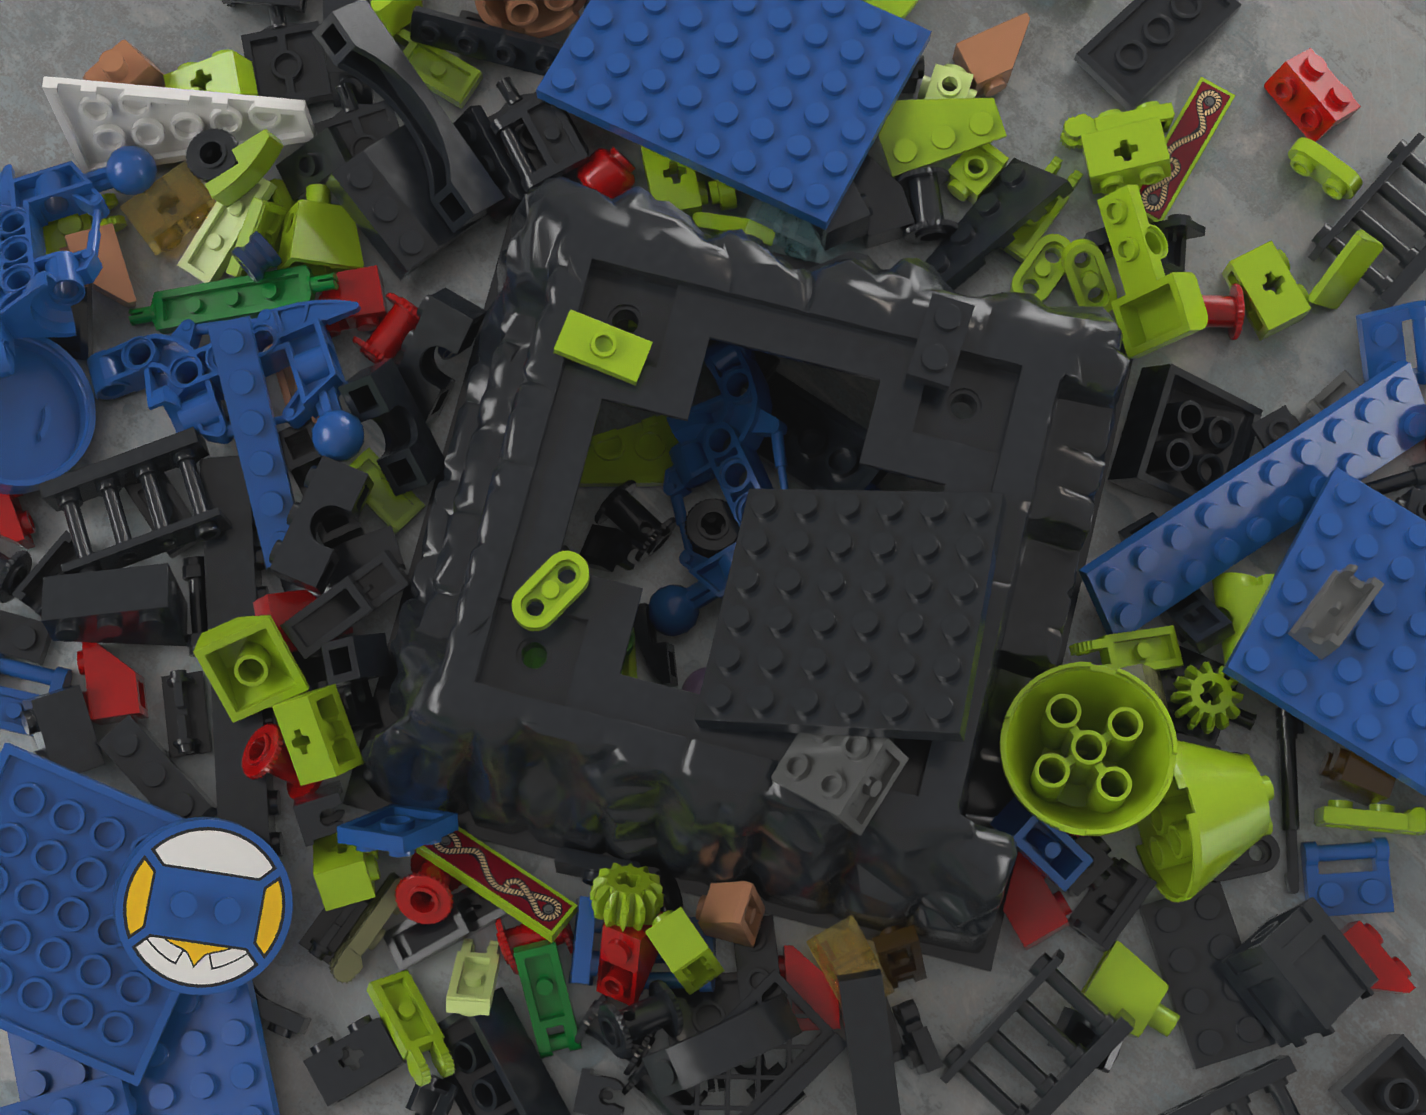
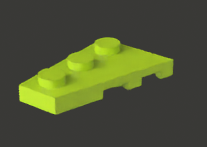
M994 98L897 100L878 137L891 175L895 178L906 171L926 167L1006 138L1007 135Z
M655 415L641 420L640 423L619 430L612 429L594 435L579 487H618L628 480H634L636 487L663 486L665 470L673 466L669 457V451L679 443L667 422V416L661 415L656 417Z

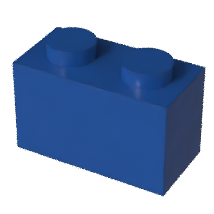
M1015 796L990 823L996 830L1012 835L1017 842L1016 849L1042 875L1064 892L1094 861L1066 832L1059 831L1038 820L1022 806Z

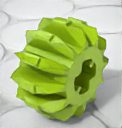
M1209 661L1203 662L1199 670L1190 665L1184 670L1185 677L1178 676L1173 682L1178 691L1170 696V701L1182 705L1175 712V717L1182 718L1187 715L1190 718L1187 723L1188 729L1193 730L1200 722L1204 734H1210L1214 726L1224 730L1230 725L1229 719H1236L1241 712L1235 704L1240 703L1244 699V694L1232 691L1239 682L1233 678L1228 681L1224 678L1225 673L1222 670L1225 666H1220L1213 673ZM1208 692L1213 697V701L1209 700L1207 703H1204L1200 695L1203 693L1204 696Z
M631 862L628 866L613 863L611 869H600L590 891L594 918L604 920L606 927L620 926L622 932L626 927H633L640 931L643 924L652 925L654 919L660 914V908L663 907L664 900L663 887L660 884L659 875L649 873L648 866L633 867Z

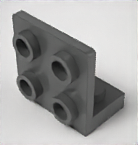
M798 733L773 772L771 779L781 787L829 812L845 828L861 836L909 758L889 738Z

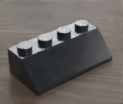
M502 987L494 991L490 1015L468 1017L459 1013H453L437 1023L445 1037L443 1041L455 1065V1073L451 1076L443 1077V1079L459 1087L454 1100L462 1115H571Z

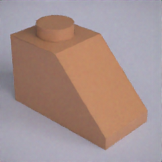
M1027 12L956 43L952 59L955 65L964 68L967 73L974 74L970 89L977 90L976 97L983 94L986 97H990L1006 88L1029 25L1030 17Z
M113 223L100 226L101 239L98 258L103 268L92 283V289L127 308L136 307V298ZM91 229L65 235L67 247L59 248L60 251L74 253L86 249L88 233Z
M746 881L711 883L707 896L702 895L699 899L696 909V920H699L698 924L706 936L753 948L765 912V906L753 883Z

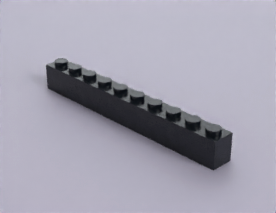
M239 455L199 459L200 479L209 509L218 507L228 517L232 528L221 531L218 537L203 541L208 630L237 617L255 616L253 602L269 594L268 586H262L261 570H267L260 546ZM211 685L217 817L240 824L251 830L271 846L278 857H283L282 832H276L275 815H281V796L279 790H274L273 775L266 773L265 776L253 780L245 776L242 769L243 752L251 736L264 725L271 723L277 725L273 708L268 707L233 723Z

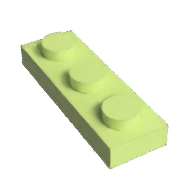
M262 178L248 193L229 207L216 201L177 266L204 283L220 280L232 257L231 251L237 243V236L243 226L252 198L256 197L269 201L277 186Z

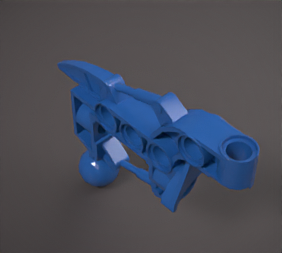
M122 146L112 152L107 160L106 167L84 174L72 161L16 178L11 164H7L1 171L0 380L15 374V338L77 336L71 306L79 303L84 298L85 285L93 283L103 268L98 258L101 239L100 223L101 219L106 218L110 214V210L99 192L114 188L117 192L124 195H141L151 189L156 181L158 170L153 156L146 149L138 146ZM77 213L79 216L86 213L93 216L86 249L74 253L58 251L46 255L43 227L47 226L48 222Z
M312 300L297 302L271 310L263 309L257 318L251 319L264 376L268 377L290 366L298 388L284 408L282 415L275 417L276 425L288 423L293 428H300L312 416L315 419L319 416L312 428V442L318 454L338 462L350 460L359 453L364 444V428L358 417L342 409L339 400L341 393L338 387L346 381L330 332L325 326L360 312L361 306L358 302ZM186 319L181 322L171 336L157 333L137 336L115 347L92 354L87 359L86 364L97 400L99 398L104 400L116 399L146 388L148 408L153 410L163 406L172 421L176 433L194 427L208 442L230 443L234 434L232 426L226 420L221 402L225 398L212 345L209 343L198 348L202 335H209L207 325L222 321L195 324L191 319ZM270 344H272V346H271L268 350H266L265 352H263V350H264L267 346H269ZM197 375L195 380L189 383V381Z
M718 341L707 347L704 362L713 374L721 394L692 406L688 422L671 417L666 418L672 433L679 443L669 451V457L673 466L665 470L663 492L670 496L676 524L680 528L684 550L679 555V561L699 581L687 588L682 585L673 584L660 587L651 596L647 607L649 621L658 632L665 636H678L688 633L696 625L700 608L717 598L723 599L736 546L735 542L710 558L693 552L692 544L687 539L688 535L685 534L686 530L684 529L687 513L683 500L685 496L692 493L691 488L701 486L716 477L733 516L740 527L749 489H774L756 451L764 437H771L780 489H789L786 472L788 464L784 443V435L787 433L788 427L785 422L771 415L773 404L769 384L759 367L754 350ZM749 382L747 391L740 395L743 385ZM731 437L729 447L723 451V444ZM747 471L745 482L739 486L741 475Z

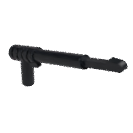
M1277 706L1275 713L1276 717H1278L1276 719V728L1278 729L1276 735L1277 740H1279L1283 831H1286L1288 872L1285 873L1284 878L1288 893L1296 894L1299 892L1297 830H1300L1296 739H1298V734L1304 733V722Z

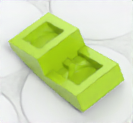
M264 129L232 149L238 164L205 184L211 197L226 207L242 198L272 167L283 148L281 140L267 129Z

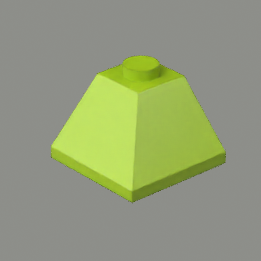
M271 615L237 617L203 632L193 651L233 723L305 692L310 687Z

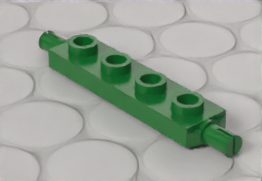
M301 265L264 272V278L258 283L249 275L154 292L151 306L129 309L128 314L131 316H128L132 326L153 322L157 331L163 335L170 334L186 319H191L195 324L231 320L249 315L253 319L257 318L263 309L271 310L297 302L315 300L316 293L338 290L339 284L337 283L339 280L335 272L313 276L308 266Z

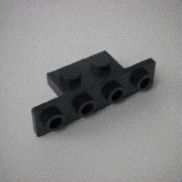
M415 6L412 11L410 39L412 41L545 76L563 46L560 43L488 25L479 14L466 10H461L459 17L420 6Z

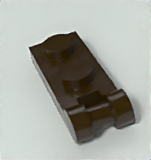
M903 925L891 926L884 929L879 936L872 938L887 991L899 988L898 983L914 979L917 982L927 979L920 942L914 925L907 927Z

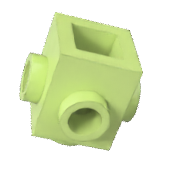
M935 63L932 76H923L917 98H975L977 90L970 89L974 74L967 73L964 68L955 64H945L943 66Z

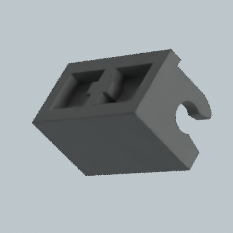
M1349 564L1340 572L1335 569L1288 632L1292 638L1321 660L1340 647L1384 586V583L1376 577L1369 578L1366 582L1357 579L1354 576L1358 570L1357 565Z

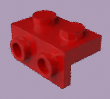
M1312 48L1285 61L1264 83V88L1306 138L1315 142L1320 140L1332 127L1351 117L1361 107L1354 99L1349 88L1336 78L1328 68L1325 60L1317 55Z

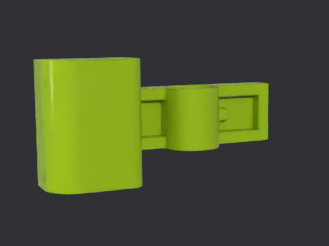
M1127 184L1098 199V206L1126 294L1112 301L1111 305L1117 325L1123 333L1122 341L1127 356L1130 359L1143 357L1203 330L1208 323V314L1197 278L1192 272H1172L1165 276L1161 259L1165 258L1168 254V243L1163 232L1157 226L1149 224L1138 185Z

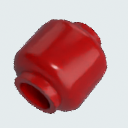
M614 146L610 150L603 147L596 149L589 157L590 161L580 166L577 170V177L582 185L597 190L611 199L621 195L635 184V177L632 173L636 169L635 166Z

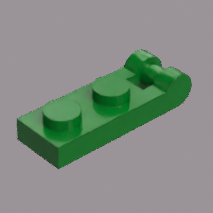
M542 940L514 947V957L540 1058L554 1056V1051L569 1048L570 1052L582 1049V1042L577 1044L574 1041L579 1030L556 940L552 943L548 940ZM563 1025V1032L549 1035L548 1028Z

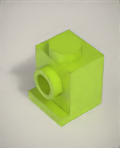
M991 143L962 153L948 169L950 179L946 181L949 192L958 200H967L974 205L1007 166L1009 158ZM972 165L980 173L974 174L970 172L968 166Z

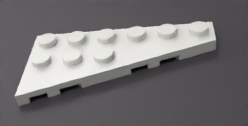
M43 77V91L83 174L106 167L107 160L112 152L122 146H138L146 149L153 156L156 165L186 161L187 147L192 139L201 131L211 128L228 131L236 138V141L239 143L238 145L264 129L278 137L283 146L308 142L316 134V129L305 100Z

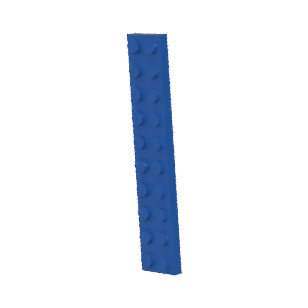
M1403 360L1397 361L1079 569L1078 571L1106 635L1136 631L1306 518L1330 472L1336 467L1361 481L1425 439L1426 404L1411 363Z

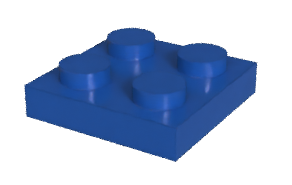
M392 803L337 826L338 843L356 846V850L360 852L383 850L389 851V856L407 857L413 855L416 848L423 845L440 843L443 836L459 830L458 813Z

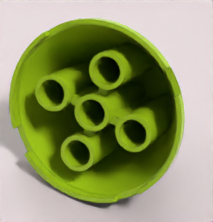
M1092 662L1068 663L1049 669L1035 677L1018 693L1011 703L1000 735V759L1004 776L1010 789L1022 806L1048 826L1062 832L1081 836H1102L1117 833L1132 827L1146 818L1166 795L1173 780L1178 754L1176 731L1163 702L1147 684L1136 676L1120 668L1116 670L1106 666L1091 664Z
M1177 740L1178 754L1172 783L1159 805L1146 818L1137 823L1142 844L1135 846L1149 878L1157 882L1155 887L1168 900L1172 902L1190 900L1263 836L1272 834L1273 824L1268 801L1274 798L1273 784L1267 775L1260 776L1249 754H1238Z

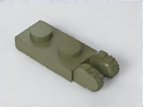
M395 872L388 875L376 892V897L371 899L334 952V957L331 958L328 968L337 982L340 981L342 984L344 982L346 984L349 981L352 982L355 975L359 974L363 968L361 956L367 948L372 951L382 940L386 932L383 925L392 913L398 915L401 912L395 901V890L403 878Z

